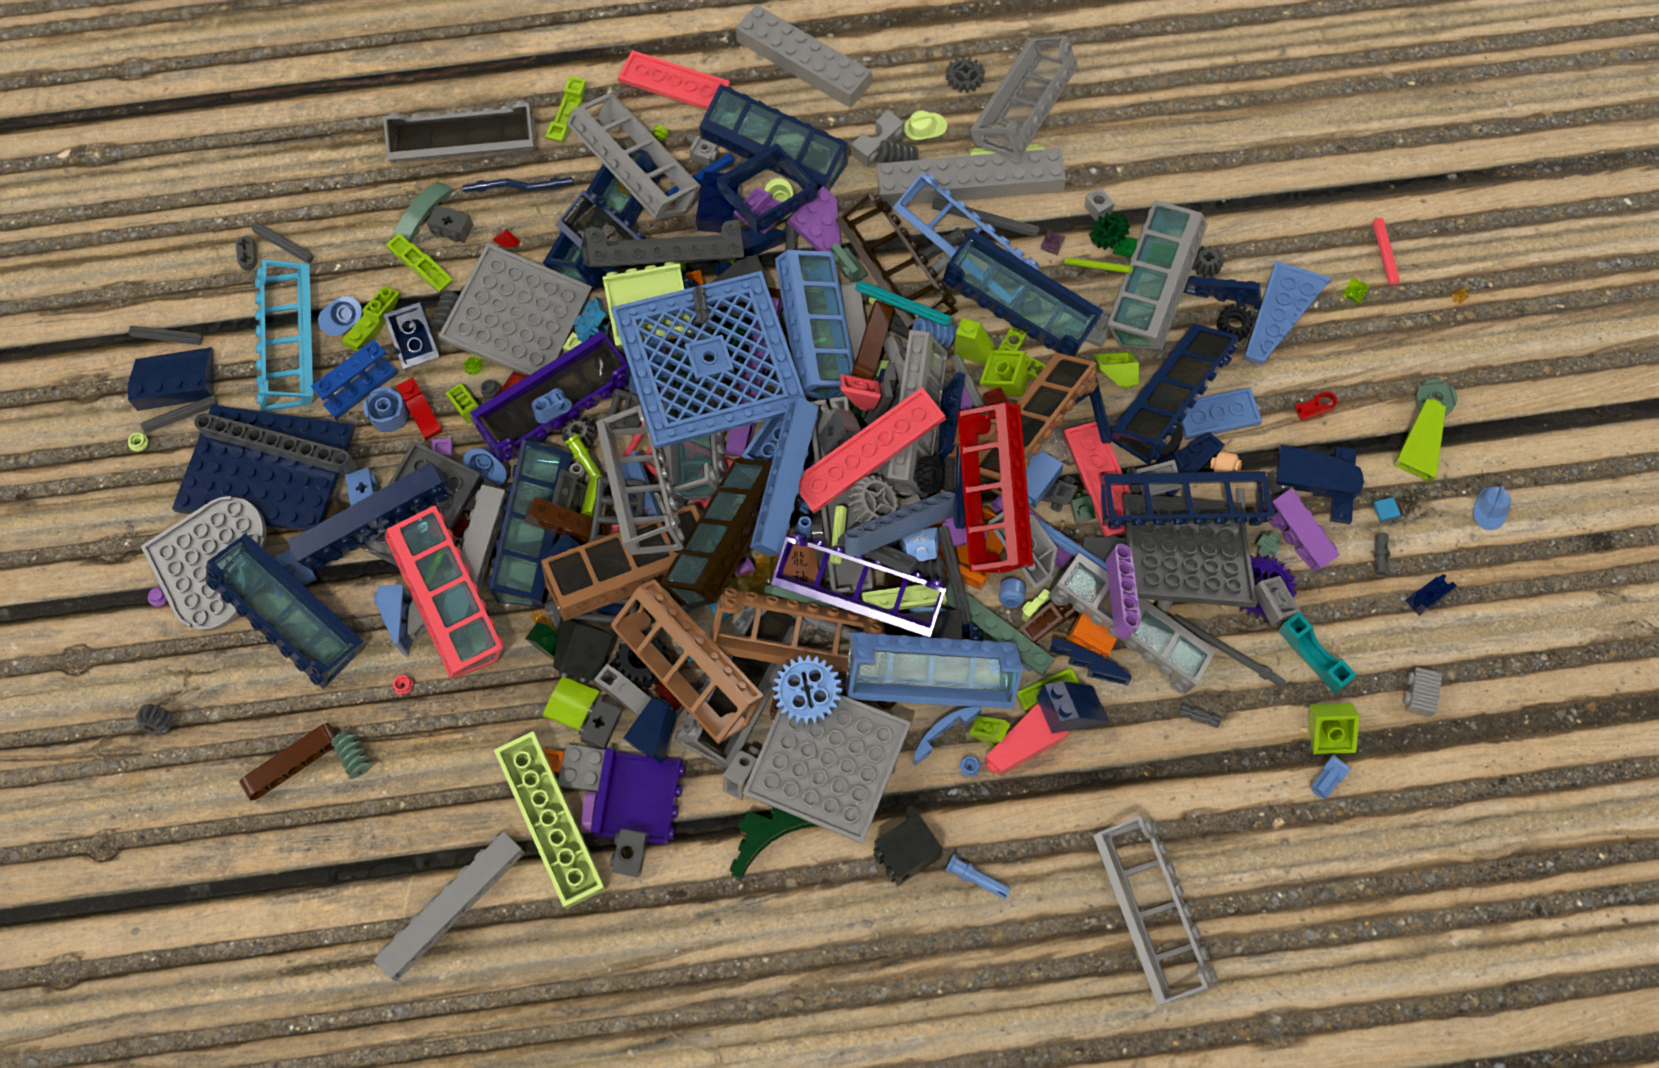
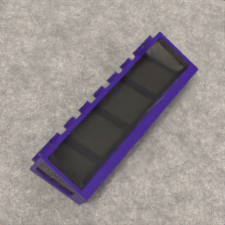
M600 331L471 411V421L495 458L501 463L503 461L507 462L517 453V448L521 447L522 440L535 442L536 440L544 439L547 433L560 429L566 421L572 420L573 417L577 418L585 409L589 410L596 405V402L610 397L614 389H623L629 382V366L606 335ZM560 388L564 393V397L572 402L571 409L547 423L537 422L532 408L533 400L549 393L553 389Z

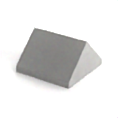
M1280 576L1263 580L1255 586L1257 601L1272 626L1301 612Z

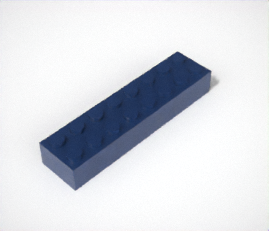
M430 462L287 542L298 563L312 571L321 570L326 566L325 564L341 559L345 553L359 549L367 541L377 539L388 528L432 507V505L438 502L446 501L454 492L445 474Z

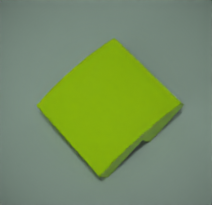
M595 475L589 480L580 513L592 519L597 478L601 477V475Z
M562 676L546 705L543 717L580 731L582 724L586 723L590 717L587 715L591 705L596 703L600 696V691Z

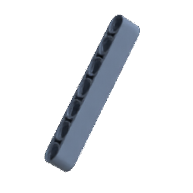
M947 491L938 493L844 533L845 554L851 557L863 555L953 517L955 494Z

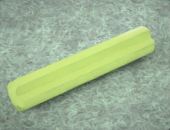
M842 505L835 507L831 548L834 545L843 548V546L837 544L838 538L845 532L847 508ZM830 554V563H841L842 557Z

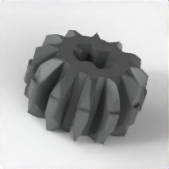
M1211 245L1207 249L1204 246L1200 247L1192 270H1197L1196 274H1203L1204 278L1207 275L1213 277L1223 267V253H1218V248L1211 249Z
M573 417L572 423L566 421L567 427L562 428L563 441H567L574 435L581 433L580 439L584 446H591L590 440H595L594 426H591V422L589 420L584 421L582 417L578 421Z
M144 704L137 712L134 722L144 732L157 736L166 735L173 724L174 716L170 711L158 705Z

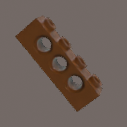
M537 497L529 503L524 518L526 523L561 536L566 533L572 539L582 544H586L589 541L593 521L592 518ZM600 523L598 535H608L611 526Z

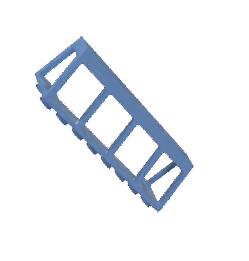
M921 172L893 207L898 214L951 258L958 248H954L937 234L933 227L952 207H956L977 225V228L974 230L975 232L985 231L1002 245L1006 251L1039 270V264L1031 257L1026 259L1023 257L1025 254L1019 248L1013 249L1010 247L1008 239L1003 235L998 237L994 233L996 230L991 225L981 223L980 220L982 218L974 211L969 213L966 210L967 206L962 201L958 200L956 202L952 199L953 194L946 188L941 190L937 186L938 182L929 173L925 175ZM925 185L932 187L949 202L928 225L906 208V205ZM965 256L959 262L963 268L982 283L992 269L991 267L987 272H983ZM992 278L986 286L1009 306L1020 296L1025 288L1021 284L1014 294L1011 295Z

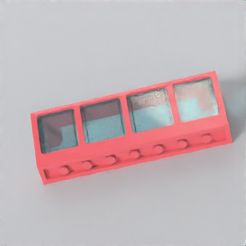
M435 505L388 528L385 540L450 680L496 663L504 644L502 638L497 636L494 630L495 624L493 619L489 618L486 613L485 602L480 600L477 594V585L469 577L468 566L463 564L459 548L455 547L452 541L453 535L444 524V516L441 511L438 512Z

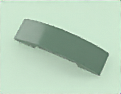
M439 181L426 188L408 207L393 235L396 236L400 233L406 240L411 242L420 232L418 227L431 213L435 205L438 203L443 205L454 192L453 189Z

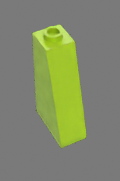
M1427 398L1423 403L1393 465L1430 483L1436 477L1438 471L1446 406H1443L1440 401Z

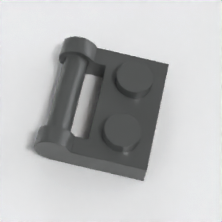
M614 389L612 393L613 400L607 417L617 413L620 400L622 399L626 400L623 411L641 405L638 395ZM635 413L620 419V421L611 422L609 425L611 429L639 428L641 420L639 414Z

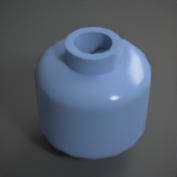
M1016 577L1003 580L999 587V601L1005 607L1011 609L1017 608L1024 603L1026 595V585L1024 582Z

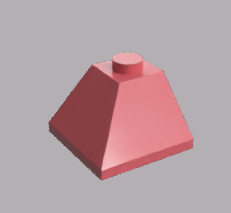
M840 374V390L861 410H875L881 395L879 381Z

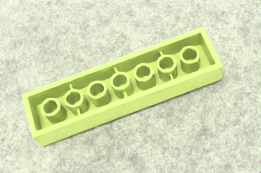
M532 731L495 749L494 752L563 907L569 909L607 890L538 736Z

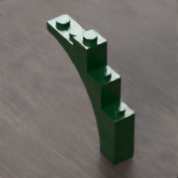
M774 807L770 814L772 820L748 811L746 817H741L738 825L741 836L746 837V839L741 840L738 847L739 857L737 860L734 859L731 864L732 878L741 882L748 867L758 854L775 840L800 829L820 826Z

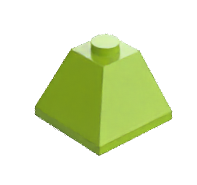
M990 350L979 382L980 385L1005 396L1022 397L1028 382L1026 352Z
M1131 351L1093 354V359L1099 369L1118 386L1132 388L1133 385H1139V362Z

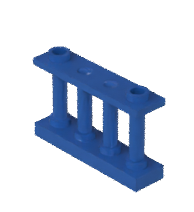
M374 339L311 386L323 401L328 399L323 405L335 420L369 396L373 390L381 387L398 374L385 358L381 360V357L387 353ZM373 363H375V365H374L373 367H371L369 370L365 371V369H367L369 366H371ZM357 375H359V377H358L357 379H355L353 382H351V383L349 382V381H351L353 378H355ZM341 387H344V388H343L341 391H339L337 394H335V395L333 394V393H335L337 390H339Z

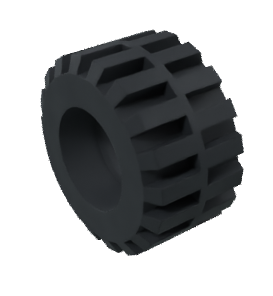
M656 636L652 639L651 643L670 662L664 642H661V639ZM620 643L618 646L620 651H616V664L619 672L640 689H642L643 685L646 686V689L651 688L650 684L658 685L659 679L648 667L638 669L632 666V661L636 654L626 643Z

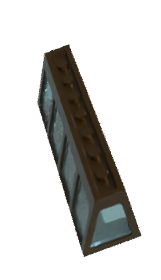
M734 459L683 544L684 549L679 551L662 579L660 585L687 608L693 609L716 603L752 541L772 461Z

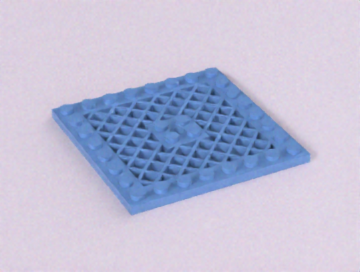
M762 271L701 285L705 290L707 311L710 312L708 322L703 324L701 329L692 325L697 320L696 311H691L696 309L695 287L611 307L654 449L785 416L788 401L797 397L806 400ZM739 300L748 303L745 309L737 306ZM721 304L729 308L726 314L718 310ZM751 306L755 314L749 312ZM733 310L741 314L738 320L730 316ZM683 313L691 317L688 323L680 319ZM714 315L722 318L720 324L711 321ZM745 316L753 320L750 326L742 322ZM664 318L672 321L670 327L661 324ZM726 321L734 324L732 330L723 327ZM757 322H758L760 331L754 328V327L756 326ZM645 323L654 326L650 332L642 329ZM677 324L685 328L682 333L673 330ZM707 326L716 329L713 335L705 332ZM738 327L747 331L744 337L735 333ZM657 329L666 332L663 338L654 335ZM689 330L697 334L694 340L686 336ZM719 332L728 335L727 339L724 340L723 335L718 336ZM751 333L759 337L756 343L748 339ZM641 335L647 337L644 342H642ZM670 335L678 338L675 345L666 341ZM732 338L740 341L738 347L729 344ZM650 340L659 343L656 349L648 346ZM762 340H764L766 348L760 345ZM682 341L687 343L685 344V350L679 347ZM744 344L753 348L750 354L741 350ZM663 346L671 349L668 355L660 352ZM728 350L734 352L731 358ZM756 350L765 354L762 360L753 356ZM646 351L652 354L649 360ZM675 352L683 355L680 362L672 358ZM712 355L715 359L708 362L704 360V356ZM737 355L746 358L744 364L735 361ZM656 356L665 360L661 366L653 363ZM768 357H770L772 365L766 362ZM687 358L691 367L684 364ZM750 361L758 364L756 370L747 367ZM668 363L677 366L674 372L665 369ZM734 367L740 369L737 375L732 374ZM762 367L771 371L768 377L759 373ZM651 368L658 371L655 377L653 376ZM681 369L689 372L686 379L678 375ZM743 372L752 375L749 382L740 378ZM661 374L670 377L667 384L658 380ZM774 374L776 375L777 381L772 379ZM693 375L696 382L700 381L698 385L690 382ZM720 376L718 380L713 379V377ZM724 377L733 380L730 387L721 383ZM756 378L764 382L761 388L753 384ZM674 380L682 383L679 390L671 386ZM705 382L714 385L711 391L702 388ZM737 383L745 386L742 393L734 389ZM768 384L777 388L774 394L765 390ZM657 386L663 388V390H662V392L660 393V395H659ZM686 386L695 390L692 396L683 393ZM717 388L726 391L723 398L714 394ZM749 389L758 393L755 399L746 395ZM667 391L675 394L672 401L664 398ZM699 392L707 396L704 403L695 399ZM730 394L739 398L736 404L727 400ZM762 395L767 397L765 399L759 400ZM680 397L688 401L685 407L676 404ZM711 399L719 402L716 409L708 405ZM742 400L748 402L745 404H741ZM662 403L669 406L666 412L664 411ZM692 403L700 407L697 414L688 410ZM673 408L681 412L678 419L669 415ZM704 410L710 412V413L702 414V413L704 412Z

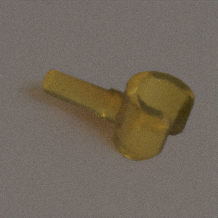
M536 611L530 615L535 624L543 622L556 632L554 625L545 618L541 611Z

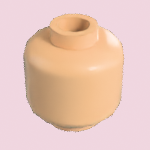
M1219 452L1216 457L1212 458L1210 467L1214 469V472H1240L1242 460H1239L1237 454Z

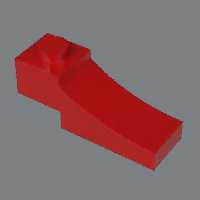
M412 377L396 385L425 441L442 433L443 431L415 379Z

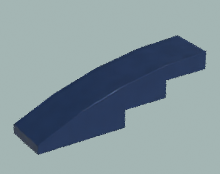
M1055 638L1052 639L1049 652L1069 656L1068 664L1087 668V677L1129 685L1132 675L1110 660L1073 643Z

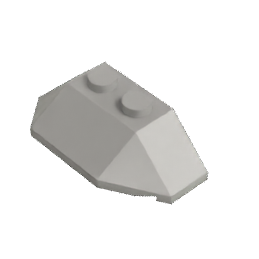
M1003 512L990 520L988 524L1003 523ZM1029 514L1033 566L1021 568V570L1033 587L1037 589L1053 577L1058 547L1037 518ZM1005 529L993 530L1006 548Z

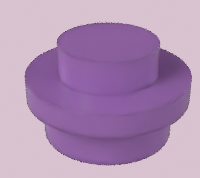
M161 587L153 588L148 594V602L152 606L161 607L168 602Z

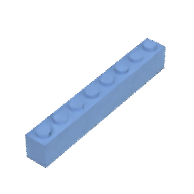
M801 397L788 401L750 545L751 549L769 557L781 553L786 533L790 528V517L795 508L794 502L799 492L800 478L804 473L803 466L809 453L808 447L813 437V427L818 418L817 412L819 407Z

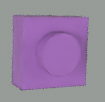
M451 438L432 439L431 450L453 457V441Z

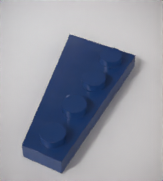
M1189 276L1183 293L1203 298L1213 296L1217 301L1221 302L1226 300L1236 301L1237 304L1243 307L1245 304L1253 305L1256 310H1260L1262 304L1260 283L1254 281L1245 282L1234 279L1223 280L1213 277L1200 278Z
M960 372L956 373L942 391L941 411L945 415L946 420L939 425L937 456L942 460L949 454H952L954 450L953 441L958 418L957 412H959L965 374Z
M1209 432L1189 443L1187 447L1175 451L1171 456L1159 460L1156 464L1175 460L1178 473H1198L1224 448L1225 444ZM1181 489L1164 494L1168 497H1174Z

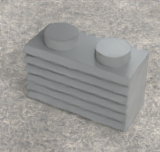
M1419 667L1409 672L1406 684L1410 685L1409 692L1405 693L1403 703L1407 704L1406 712L1432 717L1437 712L1442 673Z

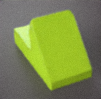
M977 716L968 734L995 747L998 743L1002 742L1011 724L1002 719Z

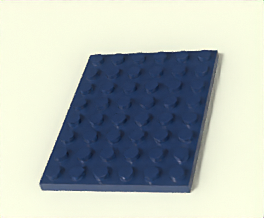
M211 405L208 413L335 447L347 452L356 428L353 424L218 405ZM201 432L172 510L178 513L191 514L212 500L232 496L244 499L257 507L265 520L266 526L305 532L324 521L340 473L208 438Z

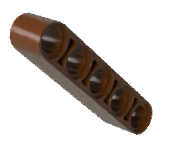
M875 300L851 375L872 380L894 310L893 306Z
M326 723L317 727L242 777L239 783L249 800L259 799L334 749L335 747L331 745V741L337 735L330 724Z

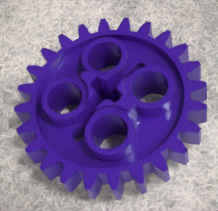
M1258 555L1257 560L1250 556L1252 571L1258 576V578H1254L1255 586L1263 580V571H1266V579L1280 576L1291 596L1295 597L1297 592L1294 589L1297 584L1291 583L1295 576H1288L1291 569L1284 570L1285 563L1278 565V559L1275 558L1272 562L1269 555H1267L1265 560L1262 559L1261 555ZM1258 601L1255 608H1240V611L1248 610L1247 616L1252 612L1255 613V619L1260 614H1262L1264 620L1267 618Z

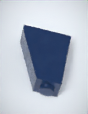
M652 697L623 739L654 761L662 764L676 713L670 709L672 705L664 699L659 701Z

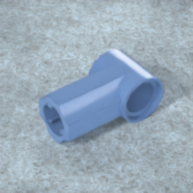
M1335 755L1324 765L1323 771L1310 787L1315 795L1323 799L1330 795L1338 782L1340 783L1351 770L1349 765Z

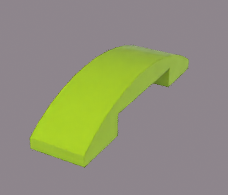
M569 75L563 90L565 93L554 122L551 121L545 134L546 139L563 142L571 131L567 122L573 109L582 104L587 84L586 79Z

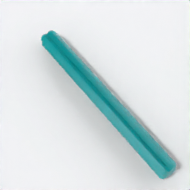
M864 281L856 283L855 289L860 293L944 327L951 324L952 318L949 315Z

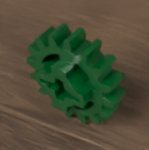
M1113 211L1111 215L1107 212L1105 217L1099 216L1100 220L1093 221L1095 226L1089 228L1091 230L1089 236L1092 243L1098 249L1103 247L1106 250L1108 246L1111 249L1114 248L1115 244L1120 246V241H1125V235L1130 234L1128 229L1131 227L1126 216H1123L1122 213L1116 214Z

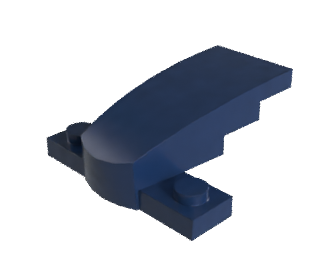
M1281 445L1279 448L1276 484L1295 487V491L1313 492V496L1331 497L1330 522L1350 525L1353 514V500L1360 493L1364 484L1362 470L1356 466L1357 449L1336 446L1334 457L1306 449Z

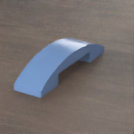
M973 706L958 710L935 724L920 742L914 755L913 764L917 766L932 754L933 748L930 744L958 721L963 727L968 725L980 715L981 708Z

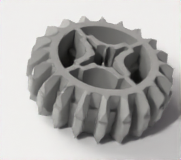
M874 475L863 477L855 482L851 490H849L851 494L848 497L851 501L848 506L853 508L851 514L857 516L855 520H860L862 525L899 510L901 507L897 503L900 499L896 498L897 492H893V485L888 486L887 480L882 481L881 476L875 477Z

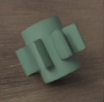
M1273 531L1270 535L1264 533L1256 544L1260 547L1258 553L1264 557H1267L1269 554L1274 556L1282 545L1278 541L1281 536Z

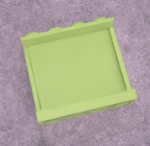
M668 262L662 267L650 265L646 266L644 270L639 271L635 268L625 271L626 273L621 274L610 272L603 277L616 349L623 347L611 307L684 290L680 263ZM683 313L680 319L688 323L690 316ZM664 318L661 324L670 327L672 321ZM645 323L642 329L650 332L654 326ZM677 324L673 330L682 333L685 328ZM657 329L654 335L663 338L666 332ZM689 330L686 336H693V332ZM641 335L642 342H644L647 337ZM670 335L667 340L676 339V337Z

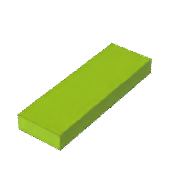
M1072 667L1018 691L1016 697L1024 713L1031 710L1036 704H1039L1036 697L1044 684L1061 681L1080 684Z

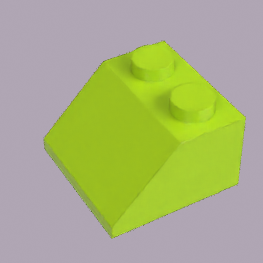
M1352 703L1310 705L1308 725L1313 754L1356 753L1359 714Z

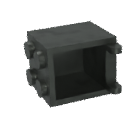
M909 806L906 809V821L874 841L873 855L880 865L882 863L885 865L887 877L892 883L896 882L898 886L942 857L943 848L913 806Z

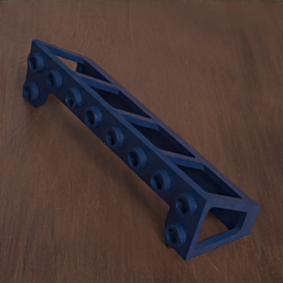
M1265 471L1104 474L1100 477L1102 526H1108V529H1119L1126 522H1133L1134 526L1145 525V522H1153V525H1165L1168 521H1173L1174 525L1186 524V521H1194V524H1206V521H1214V524L1227 523V520H1235V523L1249 522V526H1259L1274 517ZM1223 483L1229 513L1196 514L1189 484ZM1230 483H1257L1259 513L1235 512ZM1183 484L1188 514L1155 515L1153 513L1149 485ZM1143 485L1147 515H1115L1111 486ZM1262 489H1263L1264 498H1265V503H1266V508H1267V512H1264V513H1263ZM1106 499H1107V506H1108V513H1109V517H1108V518H1107Z

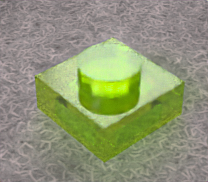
M1352 278L1343 296L1360 304L1370 285Z

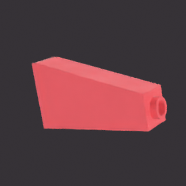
M1036 704L1003 738L1002 742L998 743L988 753L984 761L986 763L985 766L991 773H997L1001 776L1061 743L1067 738L1069 732L1064 731L1052 734L1040 705Z

